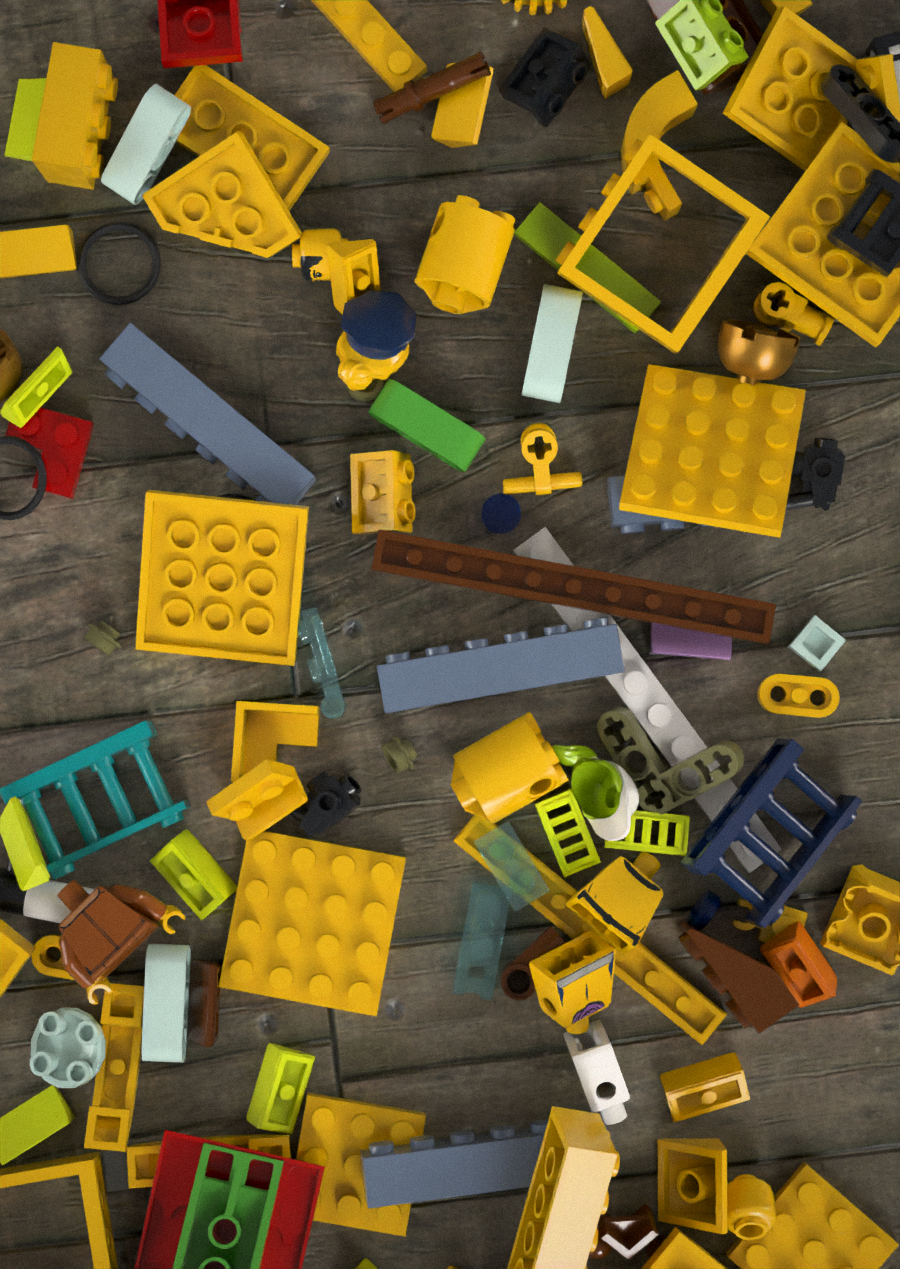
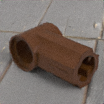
M552 926L546 929L514 960L508 962L502 968L500 974L501 987L509 998L519 1001L526 1000L532 996L536 989L529 962L567 943ZM514 970H524L530 977L528 985L521 990L509 987L507 984L509 974Z

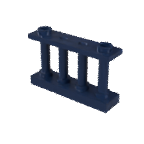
M776 739L680 862L694 874L702 876L713 872L717 874L753 906L745 920L750 924L763 928L779 919L784 911L783 904L840 830L846 829L853 823L857 816L856 810L863 802L857 796L842 794L835 799L798 766L799 761L797 759L805 749L793 739ZM788 778L826 812L813 831L774 798L775 792L773 789L781 779ZM764 809L802 843L789 862L749 828L750 823L748 821L757 810ZM739 840L778 875L764 894L725 861L724 852L733 841Z

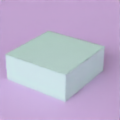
M814 615L788 647L819 672L823 670L846 640Z

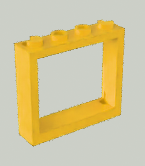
M649 134L644 143L639 139L635 140L623 158L630 164L621 177L613 173L601 191V194L607 197L598 211L593 207L589 209L578 226L584 233L576 245L568 241L555 261L562 265L557 272L558 275L675 354L680 351L770 216ZM651 153L746 218L670 332L575 268Z
M100 1151L0 1169V1188L79 1175L94 1269H119Z

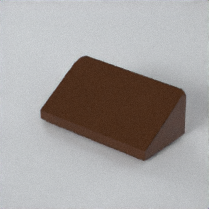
M193 960L190 968L187 1038L190 1042L198 1045L212 1047L218 1040L221 989L219 982L222 963L220 961Z

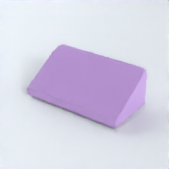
M651 623L649 654L730 660L732 655V638Z

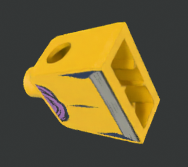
M588 931L530 961L531 975L543 1012L564 1027L567 1032L571 1034L585 1033L589 1029V1017L607 1008L611 1003L616 949L591 931Z

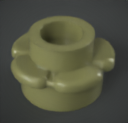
M100 621L97 626L92 623L88 624L90 629L83 638L108 656L112 654L116 647L121 648V644L116 641L120 633L103 621Z
M395 735L390 736L391 740L382 745V752L388 764L396 773H400L405 769L411 771L414 767L412 760L417 758L412 744L405 737L400 740Z

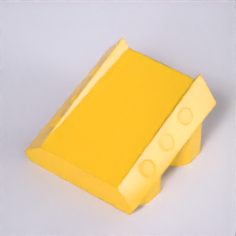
M863 864L852 866L820 944L825 948L894 975L897 966L900 965V882L867 869Z

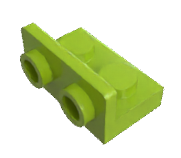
M680 0L655 22L695 91L704 89L729 67L743 63L749 58L743 48L744 43L741 36L731 28L723 14V7L719 0Z

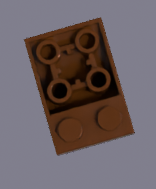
M684 921L678 923V926L683 931V934L678 939L691 957L696 961L702 958L707 966L701 970L720 995L725 992L727 993L730 1000L725 1005L744 1029L752 1026L760 1034L799 1006V1003L777 972L767 964Z

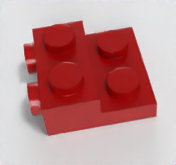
M157 0L161 62L164 69L243 62L239 0Z

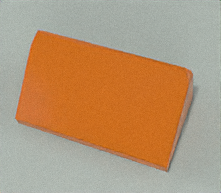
M800 921L792 923L761 946L760 951L797 1000L800 1008L836 996L837 975Z

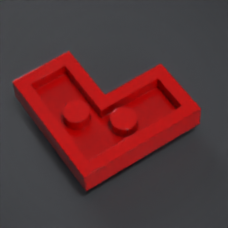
M40 408L21 428L9 422L6 436L24 439L33 445L35 449L42 450L41 457L47 473L45 492L69 499L74 498L94 423L44 408ZM38 470L32 488L36 490L38 487Z

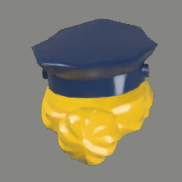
M369 290L361 296L346 302L344 305L340 326L344 331L338 339L336 355L339 356L341 362L338 368V376L352 391L366 389L372 380L375 379L386 380L392 373L398 371L409 355L408 342L415 337L417 314L399 293Z

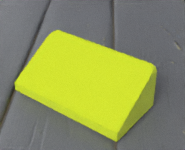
M46 78L19 79L4 154L5 157L32 161Z
M57 346L4 403L0 412L2 417L21 428L72 374L70 365L61 348Z
M16 796L10 798L0 817V834L19 887L22 891H26L50 881V874L23 804Z
M185 829L173 838L150 860L153 866L201 921L237 890L235 882L188 829Z
M269 1043L247 1112V1121L257 1129L293 1134L315 1056Z
M51 1085L0 1117V1163L2 1166L67 1126L76 1118L58 1087Z

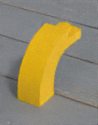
M678 70L655 83L646 91L634 107L622 142L621 166L623 173L630 164L623 158L636 139L644 143L649 134L660 140L668 130L694 115L698 103ZM651 153L628 187V190L633 195L645 188L644 197L649 208L654 214L659 212L663 220L666 221L678 214L682 202L664 173L658 157Z

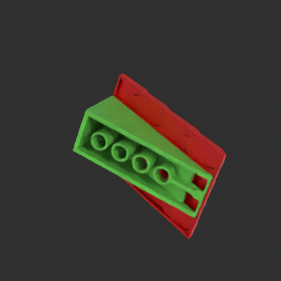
M164 1130L134 1269H302L325 1166Z

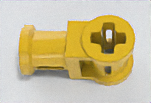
M781 282L771 283L766 286L753 303V314L760 323L768 326L775 325L788 332L794 329L814 339V344L818 346L823 343L835 320L830 314L823 313L807 305L808 299L795 294L791 287ZM772 297L778 300L777 307L779 309L777 311H773L770 308L772 304L770 299Z

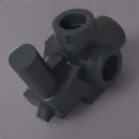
M815 437L814 444L807 445L804 448V452L796 451L792 475L800 476V480H804L802 492L788 494L786 511L810 506L815 508L821 507L824 511L829 510L830 503L835 502L837 487L841 485L845 454L838 448V440Z
M323 771L306 785L310 790L307 794L309 800L289 815L301 822L299 827L306 831L307 836L312 837L315 833L320 835L330 826L340 823L360 806L361 798L358 794L362 791L361 787L350 774L345 773L343 776L341 774H334L329 776Z

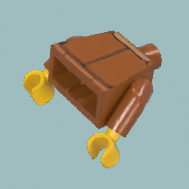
M73 880L57 895L71 911L58 925L62 933L59 939L63 967L82 988H86L89 1002L96 1005L99 1003L98 997L93 991L103 988L107 990L109 995L112 994L107 976L159 927L155 921H158L167 933L174 934L176 931L167 924L168 919L173 915H178L181 919L185 920V915L176 906L166 905L142 889L122 884H116L110 888L100 885L89 895L76 880Z

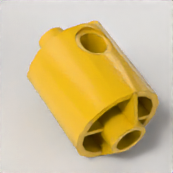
M458 195L455 202H444L439 206L414 281L418 287L426 292L435 307L453 314H464L490 306L515 232L513 226L516 219L512 215L502 211H493L491 213L479 208L480 203L477 200L464 195Z
M530 711L452 755L455 761L450 785L465 812L490 821L491 825L569 781L559 764V759L548 740L545 741Z

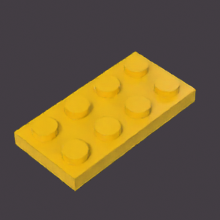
M207 65L194 66L174 95L191 106L189 118L176 143L199 157L235 132L242 131L289 211L330 153L329 146Z

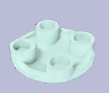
M62 1007L55 1011L44 1013L40 1017L31 1038V1058L29 1063L31 1071L58 1088H76L88 1083L99 1072L105 1059L106 1040L100 1024L91 1014L79 1008Z

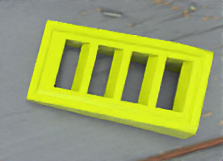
M571 788L534 803L564 878L601 863ZM566 804L569 805L571 811L549 819L547 812ZM574 818L576 826L555 834L554 826ZM578 833L581 834L583 840L561 849L559 841ZM583 848L587 849L589 855L567 864L564 856Z
M635 810L631 815L630 830L625 837V841L604 840V848L686 856L690 816ZM636 819H643L641 842H634ZM652 820L659 821L657 844L650 843ZM669 822L676 823L674 846L667 845Z

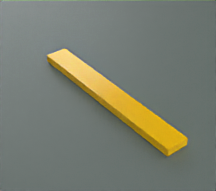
M473 815L453 841L570 938L575 939L591 931L615 948L565 905L578 891L495 823L491 825L490 821ZM639 942L634 949L625 954H622L615 948L614 974L698 1043L703 1045L726 1017L727 1013L642 943Z

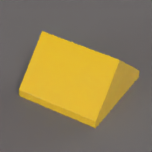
M719 1138L658 1139V1221L722 1235L728 1233L727 1149Z

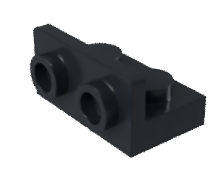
M544 27L501 85L499 92L504 99L533 113L539 124L547 127L554 117L560 114L565 102L575 88L584 81L591 64L580 44Z

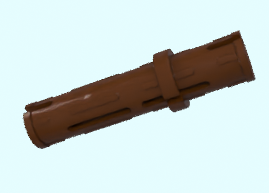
M478 51L476 54L417 82L411 79L404 83V88L374 100L373 104L377 115L382 114L379 117L380 121L386 124L388 121L412 110L415 112L422 111L425 104L485 76H490L491 71L488 62L483 61L485 59L482 51Z

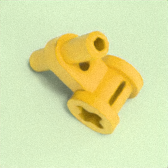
M533 423L527 426L521 435V449L524 458L533 464L534 476L504 479V494L535 492L537 496L552 494L551 490L581 487L583 482L580 471L550 474L549 463L555 458L558 451L554 431L544 423ZM542 436L544 443H546L543 445V451L536 452L535 447L532 445L535 442V437Z

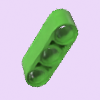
M390 378L368 411L369 415L383 425L463 473L467 471L486 440L482 434Z

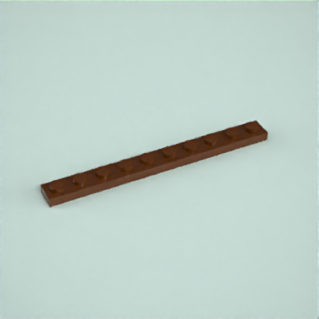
M384 530L378 531L371 567L372 571L762 644H769L776 609V604Z

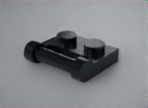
M873 169L865 179V188L839 226L834 225L827 235V239L834 246L848 251L887 278L900 260V183L882 171ZM879 194H884L891 200L862 241L853 233Z

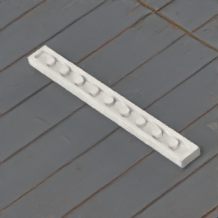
M546 527L513 550V553L517 556L574 566ZM552 604L571 631L584 629L583 621L607 617L608 625L616 624L613 618L607 614ZM617 625L625 672L604 676L626 707L635 715L642 729L670 767L707 748ZM717 760L707 765L710 772L721 766ZM692 768L682 769V782L690 788L698 787L700 784L699 774ZM729 779L694 797V800L710 822H712L736 792L737 787ZM755 813L748 821L750 823L749 828L778 853L782 850ZM739 840L733 841L730 844V849L747 872H752L764 863Z

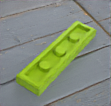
M541 202L536 205L514 232V235L557 271L562 265L555 260L567 242L570 241L576 245L581 237L579 233ZM590 244L575 267L648 318L661 304L657 297L592 244ZM593 299L634 334L638 332L639 329Z

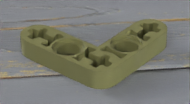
M619 706L611 708L599 718L597 723V731L614 762L621 766L634 781L639 793V805L646 812L664 814L729 780L741 770L744 764L742 749L732 741L722 740L666 769L637 718L629 709ZM621 720L625 727L620 731L613 732L610 725L614 721ZM633 737L635 742H632L622 750L620 744ZM630 751H639L645 756L647 760L645 770L639 771L632 768L628 761ZM720 754L722 756L729 754L732 761L728 764V767L724 764L711 772L709 771L707 765L715 761ZM692 768L699 774L700 784L698 787L690 788L682 782V769ZM653 772L655 777L642 784L640 780ZM654 790H662L665 793V797L662 800L657 799L653 801L650 794Z

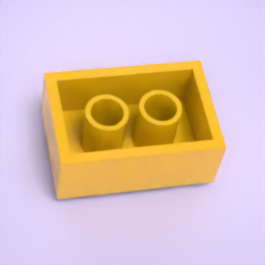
M53 42L32 155V162L49 183L94 190L96 178L101 179L104 155H101L100 152L102 141L108 140L110 136L111 117L107 116L109 102H115L117 97L118 79L114 78L111 65H108L102 51L99 49Z

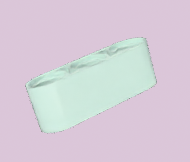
M158 84L150 87L142 98L102 174L101 183L132 204H139L144 199L142 194L150 190L186 124L191 112V106Z
M544 284L521 396L556 403L561 402L583 291Z
M148 944L145 962L142 1061L184 1063L191 963L190 945Z

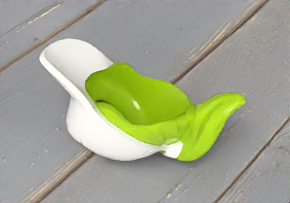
M553 745L552 748L559 759V763L572 767L571 789L582 808L583 815L589 820L595 833L607 841L624 839L630 830L631 815L639 804V793L629 774L612 761L600 760L597 754L589 747L583 745Z

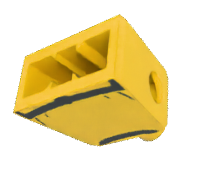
M641 852L633 864L626 858L619 856L574 894L565 905L622 954H625L638 945L663 897V890L651 880L661 867V864L653 855L647 852Z

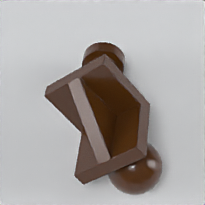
M646 1204L629 1216L613 1217L606 1212L604 1215L600 1214L597 1228V1246L594 1252L589 1253V1257L592 1259L605 1258L610 1253L612 1247L627 1259L633 1257L644 1247L647 1249L648 1256L651 1257L666 1238L661 1235L657 1236L658 1231L651 1208Z

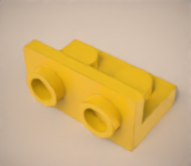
M394 450L350 454L352 533L373 534L378 533L379 530L412 533V523L415 520L416 510L412 501L411 484L414 480L415 471L410 454Z
M266 759L210 798L206 803L211 815L236 821L242 838L244 840H252L306 803L308 797L294 766Z

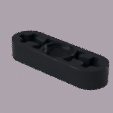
M834 65L821 83L824 95L879 158L890 163L899 162L900 122L854 70L844 65Z

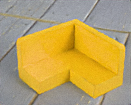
M236 701L231 782L236 781L266 759L277 761L278 744L318 747L320 707Z

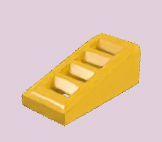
M589 6L583 12L582 28L601 94L606 99L630 84L633 70L594 7Z

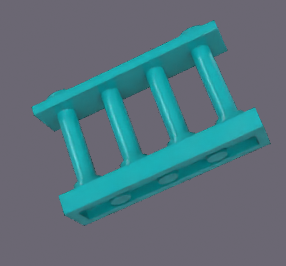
M145 720L0 788V794L5 804H8L10 798L16 796L25 807L50 862L46 866L53 880L76 870L73 862L158 822L161 823L163 828H166L185 819L182 811L191 807L189 801L185 800L174 805L148 749L151 746L149 739L158 735L151 720ZM127 750L129 756L134 755L160 811L139 822L112 767V764L115 763L112 756ZM89 767L93 773H98L123 827L122 830L101 839L75 783L79 780L76 773ZM54 784L56 790L61 789L86 843V847L67 856L64 855L39 801L42 798L40 790Z

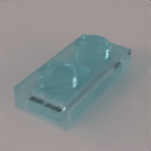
M509 821L504 822L474 840L475 845L515 912L550 891Z

